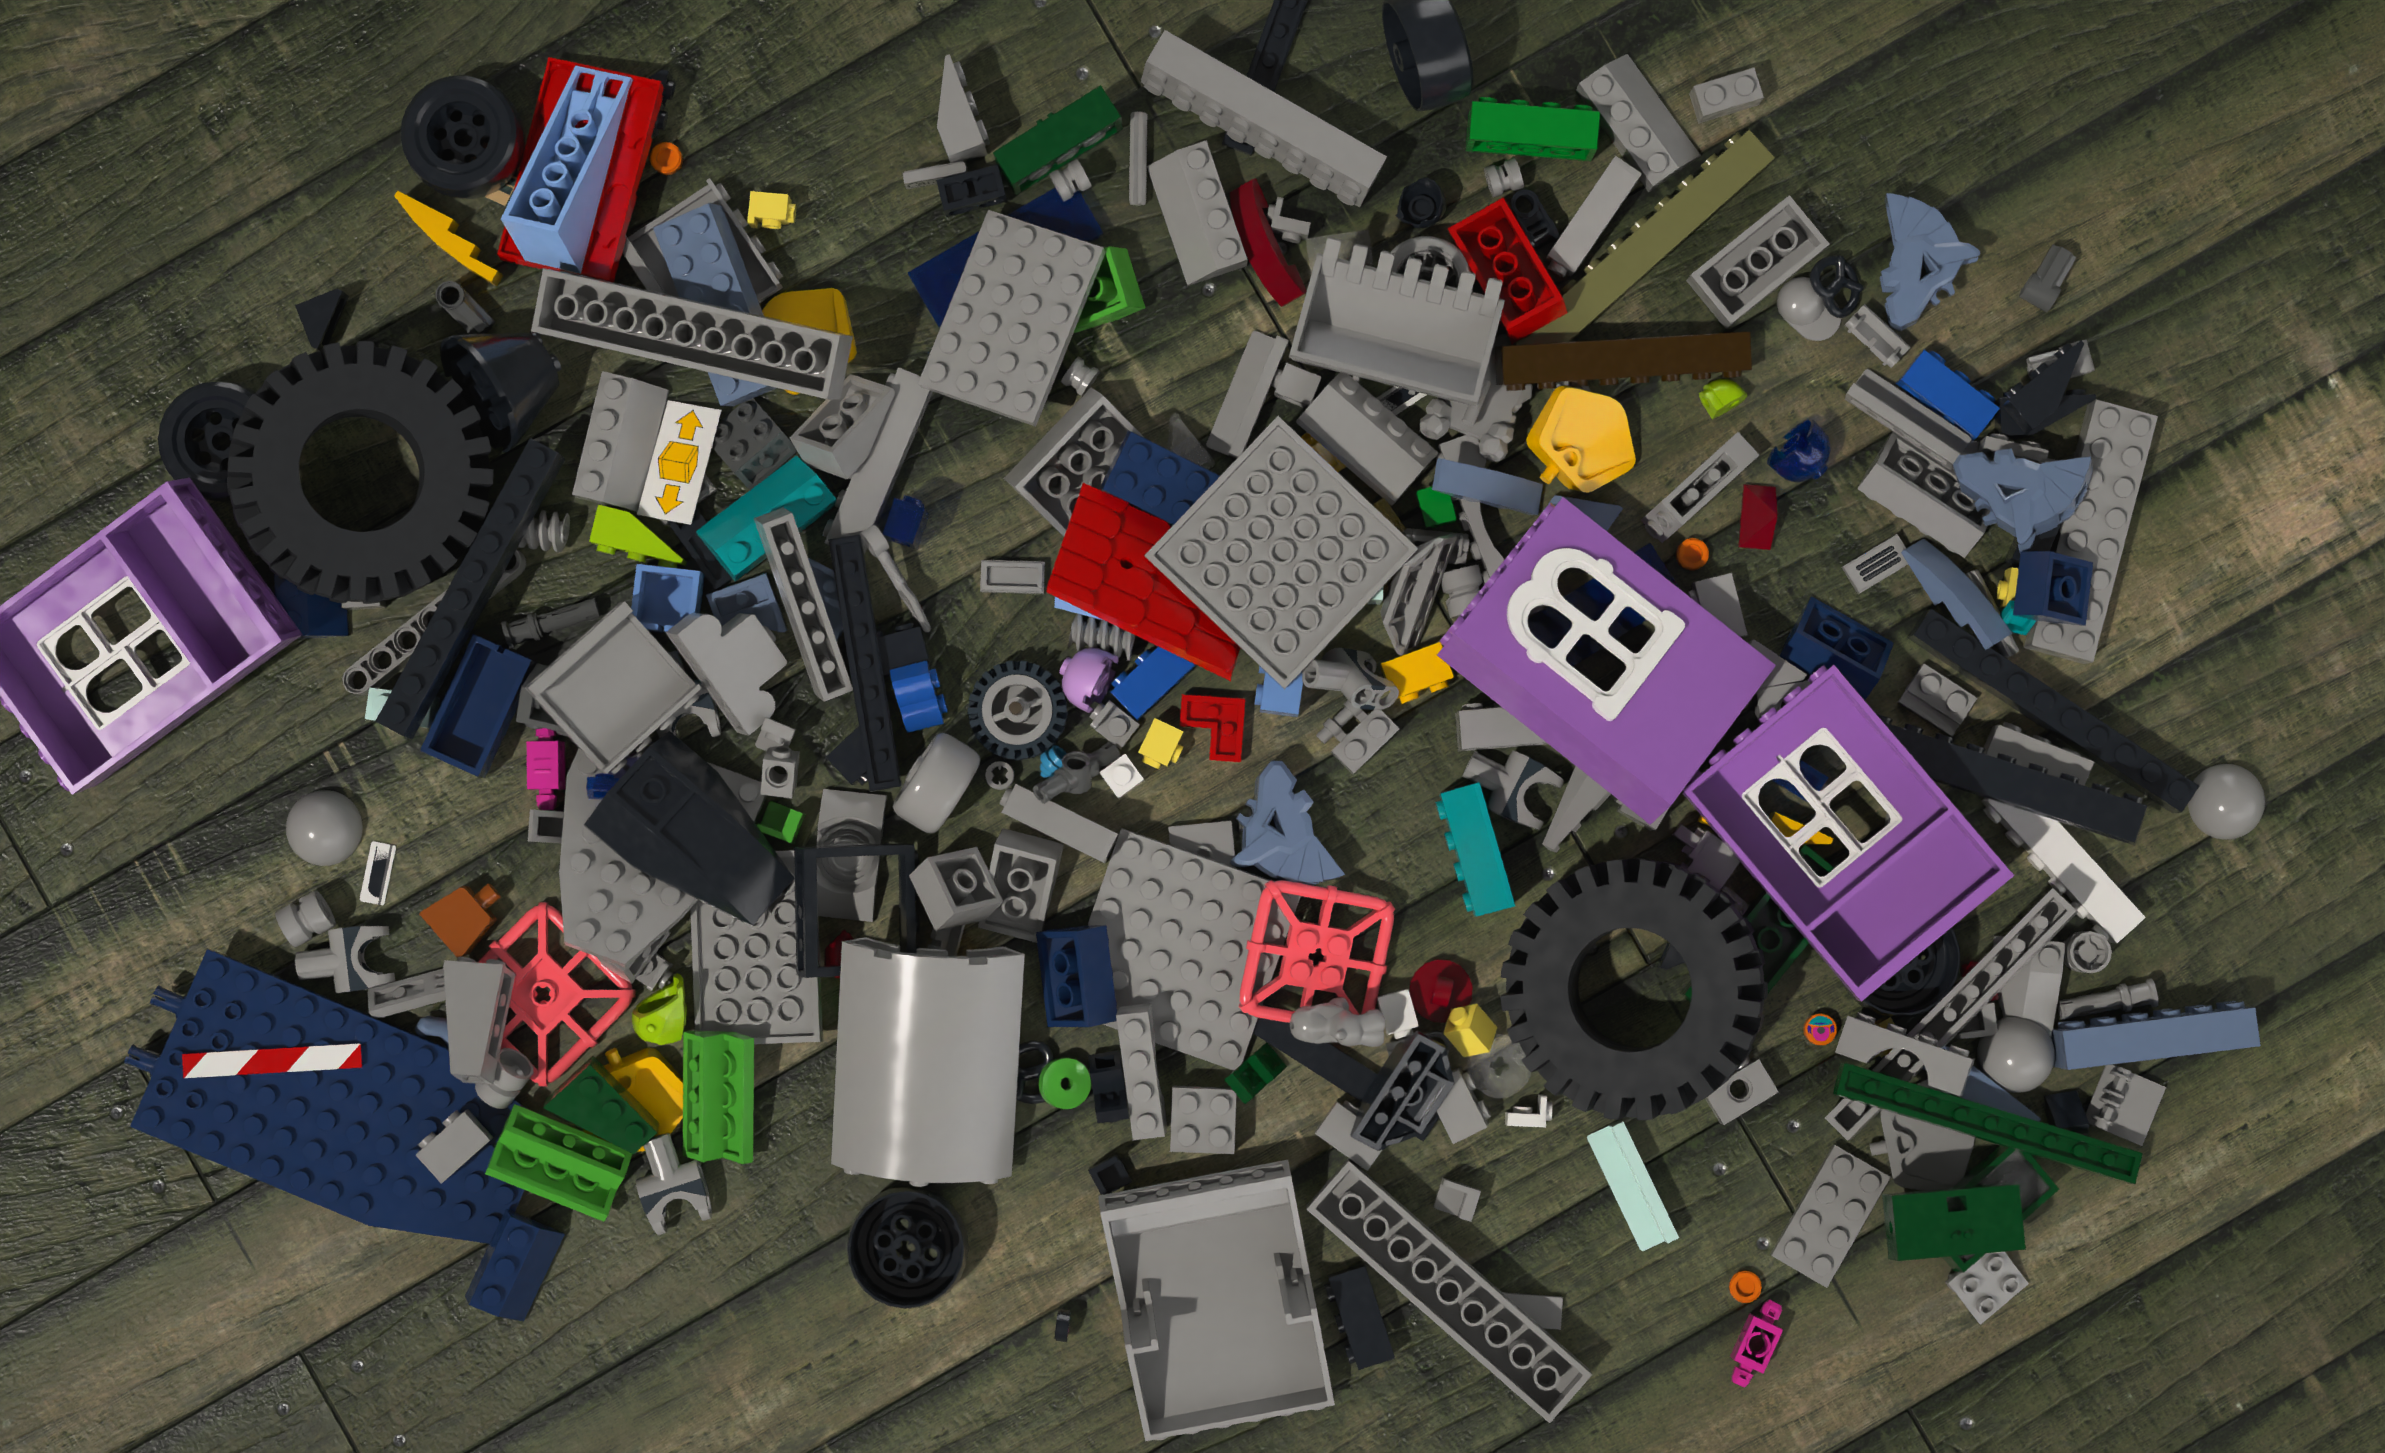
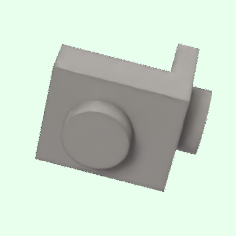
M1277 197L1276 205L1269 204L1267 220L1268 223H1271L1272 232L1282 235V240L1292 243H1300L1301 239L1307 240L1311 223L1280 216L1284 198Z

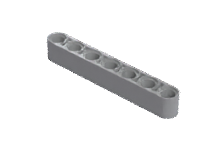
M516 549L514 553L517 561L516 565L512 569L504 571L490 598L525 570L526 558L519 550ZM446 591L344 672L342 678L345 689L353 694L368 695L369 687L379 688L403 669L428 626L429 617L435 613ZM408 633H414L417 639L416 645L407 650L403 645V639ZM388 652L392 658L391 665L386 669H381L378 664L379 657L383 653ZM363 672L367 678L366 685L361 689H357L354 686V677L358 673Z

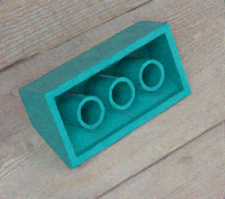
M796 455L698 529L696 533L736 582L767 558L754 518L784 507L793 513L800 533L835 507L836 498L818 475Z
M1480 782L1439 794L1440 801L1435 802L1440 820L1446 819L1449 831L1444 832L1449 851L1455 849L1458 862L1453 863L1457 880H1464L1467 892L1462 894L1466 911H1473L1474 917L1514 907V899Z

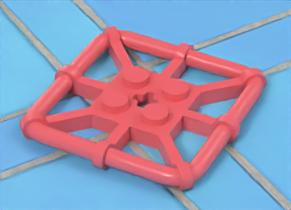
M1270 880L1264 884L1266 888L1259 899L1251 940H1247L1246 945L1248 955L1240 988L1239 1008L1241 1011L1257 1018L1290 1023L1291 1015L1295 1011L1258 1005L1265 998L1287 984L1304 987L1300 1007L1311 1006L1314 991L1321 990L1335 993L1337 998H1345L1349 1004V1011L1359 1015L1343 990L1347 967L1370 971L1361 1014L1375 1009L1382 975L1386 974L1388 967L1385 965L1394 925L1393 912L1395 908L1393 904L1378 897L1337 890V887L1327 885L1325 888L1286 880L1275 882ZM1281 893L1323 900L1318 924L1298 920ZM1273 899L1290 924L1285 946L1263 942ZM1335 902L1374 909L1347 929L1329 926ZM1382 919L1373 961L1349 958L1353 938ZM1320 948L1324 958L1317 965H1313V960L1309 959V954L1315 953L1316 949ZM1261 953L1282 955L1279 976L1253 993Z
M539 902L538 906H534L527 911L498 942L494 940L489 945L491 949L477 962L486 963L488 959L498 960L500 958L516 974L509 1007L517 1015L505 1026L500 1049L511 1048L519 1051L507 1037L524 1021L538 1035V1069L532 1064L533 1075L530 1077V1080L538 1083L540 1087H548L549 1083L557 1080L589 1047L593 1049L598 1044L597 1039L627 1010L632 1002V998L636 997V989H632L631 983L604 967L596 956L579 951L562 967L548 953V919L564 933L562 913L553 906H550L548 902ZM538 919V954L523 968L507 950ZM588 957L619 990H585L570 973ZM540 986L543 989L546 987L550 988L549 996L551 999L548 1002L546 1000L540 1002L536 1000L538 996L537 987ZM584 998H619L588 1031L570 1015ZM564 1021L580 1039L548 1069V1035Z

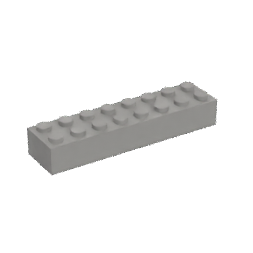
M1164 30L1146 61L1141 83L1144 84V87L1150 93L1157 96L1164 95L1171 99L1173 105L1178 109L1192 111L1199 115L1200 120L1211 127L1218 126L1227 131V135L1231 139L1239 143L1246 142L1255 147L1254 149L1259 155L1268 159L1272 157L1278 160L1287 171L1306 176L1310 179L1309 181L1312 185L1322 190L1327 188L1337 194V198L1347 205L1353 206L1355 204L1358 207L1361 206L1387 156Z
M2097 399L2087 405L2074 458L2091 456L2093 466L2091 481L2084 499L2075 510V514L2061 523L2050 549L2051 552L2093 562L2086 626L2036 621L2026 636L2024 648L2082 664L2094 662L2158 416Z

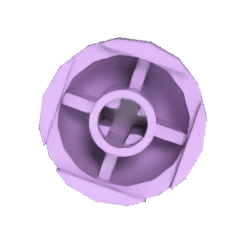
M1085 648L1078 651L1073 658L1067 657L1059 673L1063 675L1062 688L1069 702L1087 713H1092L1094 709L1090 706L1094 701L1100 704L1111 686L1116 673L1111 670L1112 662L1118 664V656L1099 648Z

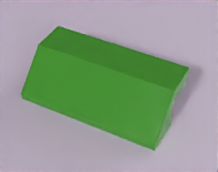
M684 1031L683 1156L700 1162L725 1158L740 1164L752 1163L754 1038L737 1032Z
M514 1104L493 1150L485 1174L604 1222L609 1214L616 1191L626 1175L632 1153L600 1138Z

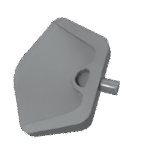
M1928 1078L1916 1083L1923 1087L1950 1094L1949 1092L1929 1086ZM1883 1109L1880 1111L1885 1141L1869 1143L1872 1156L1888 1153L1892 1177L1898 1186L1922 1191L1953 1188L1964 1177L1975 1137Z

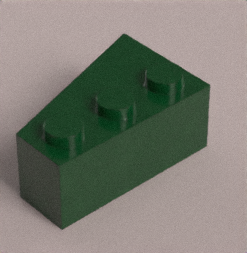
M594 1056L589 1058L546 1098L543 1106L544 1109L632 1154H635L658 1132L659 1122Z

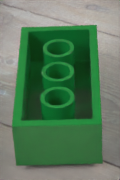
M1481 97L1478 98V101H1472L1469 110L1465 151L1591 162L1597 151L1600 111H1593V107L1587 105H1575L1573 109L1561 108V104L1552 102L1542 103V107L1529 106V102L1525 100H1511L1510 104L1497 103L1495 98Z

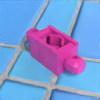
M546 728L536 729L535 736L538 737V741H526L527 789L539 790V795H536L539 810H554L557 803V795H554V790L566 789L565 742L553 741V736H556L555 730Z
M1768 1299L1759 1311L1762 1313L1760 1318L1749 1313L1730 1355L1734 1361L1739 1362L1738 1367L1734 1366L1731 1375L1733 1383L1746 1387L1753 1377L1751 1373L1753 1369L1764 1374L1783 1332L1782 1328L1773 1324L1775 1320H1779L1782 1311L1780 1304ZM1757 1326L1763 1330L1770 1332L1769 1337L1765 1333H1761L1759 1330L1754 1329V1327ZM1761 1334L1764 1338V1346L1759 1351L1752 1352L1749 1349V1341L1753 1336ZM1744 1349L1750 1355L1752 1354L1753 1356L1759 1358L1758 1361L1742 1354Z

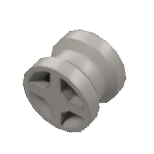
M1077 357L1065 373L1061 383L1065 386L1071 385L1076 389L1077 394L1082 397L1092 386L1100 371L1095 367L1089 368L1085 365L1082 358Z

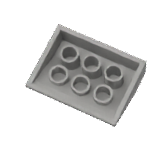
M1091 387L1003 479L1064 537L1082 484L1085 483L1111 494L1100 486L1128 430L1140 436L1142 435L1101 393Z

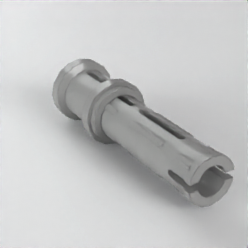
M2150 978L2141 984L2127 986L2125 983L2120 984L2116 987V990L2058 1000L2057 1008L2061 1020L2118 1009L2131 1012L2132 1008L2145 1005L2157 1007L2158 994L2155 983Z

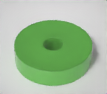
M1061 1057L1050 1061L1042 1069L1039 1077L1041 1096L1049 1105L1060 1109H1072L1081 1105L1088 1097L1091 1089V1078L1087 1068L1081 1062L1072 1058ZM1066 1077L1069 1080V1085L1066 1089H1063L1061 1081Z

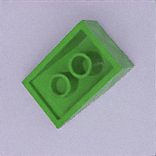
M1111 246L1104 248L1106 253L1074 333L1121 319L1145 308L1126 248Z

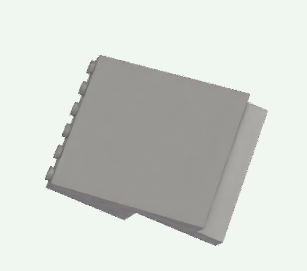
M1288 1160L1098 1196L1102 1224L1121 1309L1125 1348L1145 1441L1164 1440L1171 1436L1195 1434L1199 1431L1213 1428H1227L1234 1424L1258 1422L1262 1419L1276 1416H1290L1297 1412L1321 1410L1335 1405Z

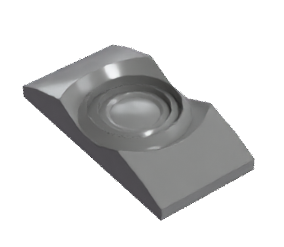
M823 789L818 821L817 846L882 844L887 795ZM881 855L816 858L818 916L873 922Z

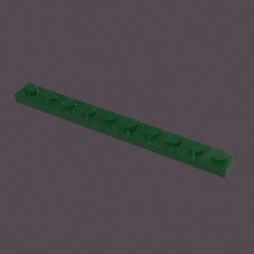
M1840 1063L1833 1095L2127 1184H2136L2143 1155L2141 1152L1848 1063Z

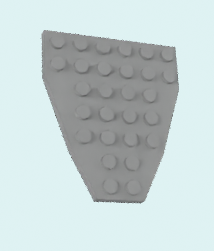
M652 741L640 752L637 753L634 749L625 757L628 761L627 764L615 774L611 771L607 774H602L589 758L578 749L566 779L559 869L564 943L566 946L623 967H627L677 924L698 901V899L633 868L584 826L606 793L648 747L654 743ZM708 763L719 772L756 823L767 796L760 795L761 782Z

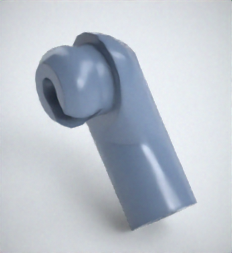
M435 1016L422 1017L415 1026L416 1034L422 1038L440 1036L449 1048L447 1019Z

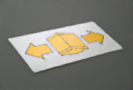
M667 400L637 515L692 524L722 410Z

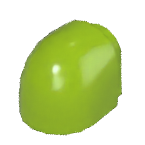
M1717 379L1704 385L1703 391L1699 393V397L1713 420L1742 403L1746 399L1747 393L1737 382L1730 379Z

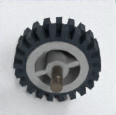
M1021 660L1006 661V663L993 666L991 670L986 671L981 679L975 683L972 694L970 693L969 723L980 743L995 755L1014 760L1031 759L1044 753L1058 741L1065 728L1068 706L1062 687L1050 672L1035 663Z

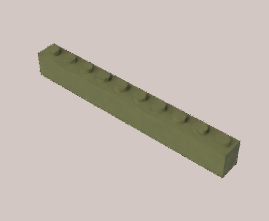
M1750 130L1743 136L1737 132L1724 144L1727 150L1719 157L1715 153L1711 155L1701 165L1704 170L1696 178L1690 174L1677 186L1681 190L1672 199L1669 195L1665 196L1654 207L1657 212L1650 219H1647L1645 216L1639 219L1630 228L1634 232L1625 241L1622 237L1618 238L1607 248L1610 254L1604 260L1600 261L1596 258L1583 270L1587 274L1578 283L1575 279H1572L1560 290L1566 305L1567 314L1512 345L1571 342L1770 165L1775 157Z

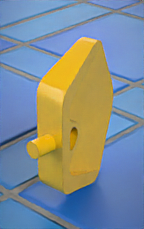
M827 288L781 293L772 298L763 308L762 312L765 317L853 336L848 363L855 358L857 351L848 308L844 296L838 289ZM785 390L787 393L792 395L800 394L798 392Z
M1566 385L1559 386L1553 391L1526 439L1528 447L1546 465V469L1540 475V479L1543 482L1550 484L1557 477L1568 489L1586 493L1592 492L1630 471L1636 460L1627 416L1622 405L1609 396Z
M616 1048L608 1050L605 1055L609 1064L604 1065V1067L659 1122L658 1132L653 1137L666 1133L671 1134L683 1119L682 1076L654 1048H644L623 1058L620 1057ZM583 1129V1132L604 1140L603 1138ZM642 1146L637 1152L645 1151L644 1146Z

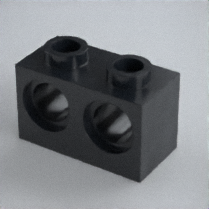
M998 165L936 180L946 217L1008 202Z

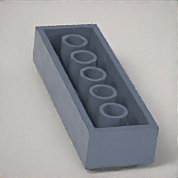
M708 203L653 227L679 297L764 316L722 205ZM708 372L720 406H736L776 389V387Z
M2224 1001L2216 1003L2217 1009H2213L2212 1005L2185 1006L2184 1013H2181L2180 1009L2172 1010L2170 1008L2153 1010L2152 1017H2149L2148 1013L2141 1014V1012L2121 1014L2122 1020L2119 1021L2116 1020V1017L2109 1018V1016L2089 1018L2090 1024L2087 1025L2084 1024V1021L2077 1020L2058 1022V1028L2053 1029L2051 1037L2055 1050L2054 1067L2071 1070L2258 1047L2261 1045L2256 1008L2245 1007L2244 1001Z

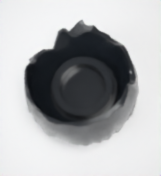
M1428 177L1420 178L1403 189L1395 216L1404 223L1412 224L1414 228L1425 229L1433 226L1446 212L1445 194L1434 180Z

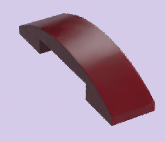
M1251 179L1230 192L1232 215L1244 251L1255 273L1274 300L1283 307L1305 295L1307 290L1295 264L1287 265L1263 212L1264 209L1269 207L1257 179Z

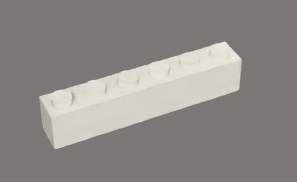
M1987 798L1981 801L1986 806L1984 809L1985 814L1996 824L2000 821L2008 830L2005 833L2006 837L2016 847L2022 846L2030 854L2027 856V859L2038 871L2043 869L2051 877L2048 882L2052 888L2060 895L2065 893L2072 901L2070 905L2078 911L2077 915L2082 919L2087 917L2094 925L2091 928L2093 932L2101 934L2110 943H2118L2146 918L2058 821Z

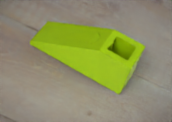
M598 505L589 540L592 544L597 545L596 551L615 555L616 550L627 552L628 559L644 563L647 557L659 560L658 566L677 568V565L686 566L687 561L633 514Z

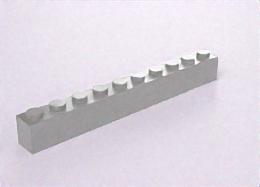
M2052 888L1906 1036L1918 1039L1919 1034L1937 1039L1936 1046L1944 1048L2078 911ZM1893 1048L1872 1071L1910 1082L1925 1066L1912 1052L1901 1048ZM1844 1098L1825 1119L1847 1141H1850L1882 1109Z

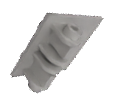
M2113 1064L2105 1065L2085 1113L2090 1125L2142 1146L2166 1087L2136 1075L2125 1068L2117 1067Z
M2005 1252L1986 1253L1966 1272L1955 1271L1947 1275L1949 1279L1945 1281L1946 1285L1956 1293L1980 1325L2029 1284Z

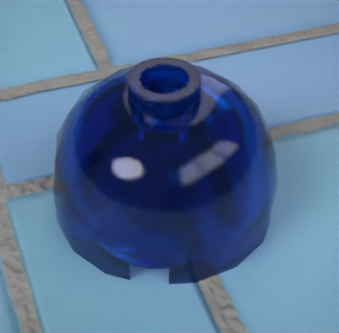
M1805 420L1796 425L1783 437L1787 441L1782 449L1779 451L1775 446L1767 459V464L1778 475L1788 481L1803 482L1810 478L1815 480L1821 477L1828 469L1826 463L1831 453L1830 440L1825 431L1814 420H1812V423L1809 420Z

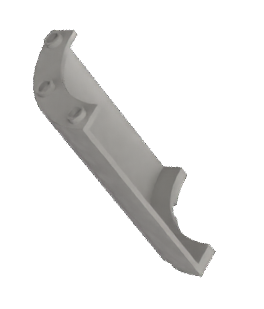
M868 937L842 941L831 1164L843 1168L846 1174H865L886 1179L909 1181L910 1185L918 1187L927 1186L929 1183L978 1181L984 1184L998 1183V1179L1012 1176L1025 954L1006 947L966 950V956H948L947 950L918 948L917 954L900 952V945Z

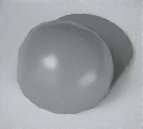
M1802 276L1792 278L1780 289L1777 296L1778 311L1783 319L1801 336L1811 341H1822L1835 334L1840 326L1841 318H1835L1827 311L1823 298L1813 290L1810 278ZM1833 299L1835 305L1839 308L1838 304H1837L1836 301Z

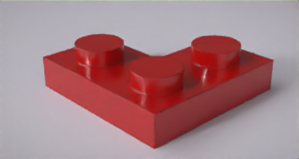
M1182 694L1180 727L1211 729L1209 760L1241 763L1245 699Z

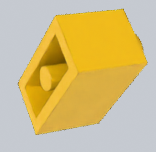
M1440 642L1380 664L1384 678L1392 681L1398 688L1399 695L1397 699H1400L1401 704L1420 698L1418 692L1430 688L1431 693L1449 687L1448 681L1452 680L1454 676L1450 665L1437 656L1443 648Z

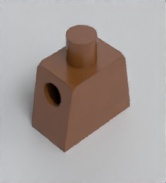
M490 883L486 884L476 894L469 886H462L422 910L419 915L457 958L467 957L497 921V918L488 908L500 899L501 895Z

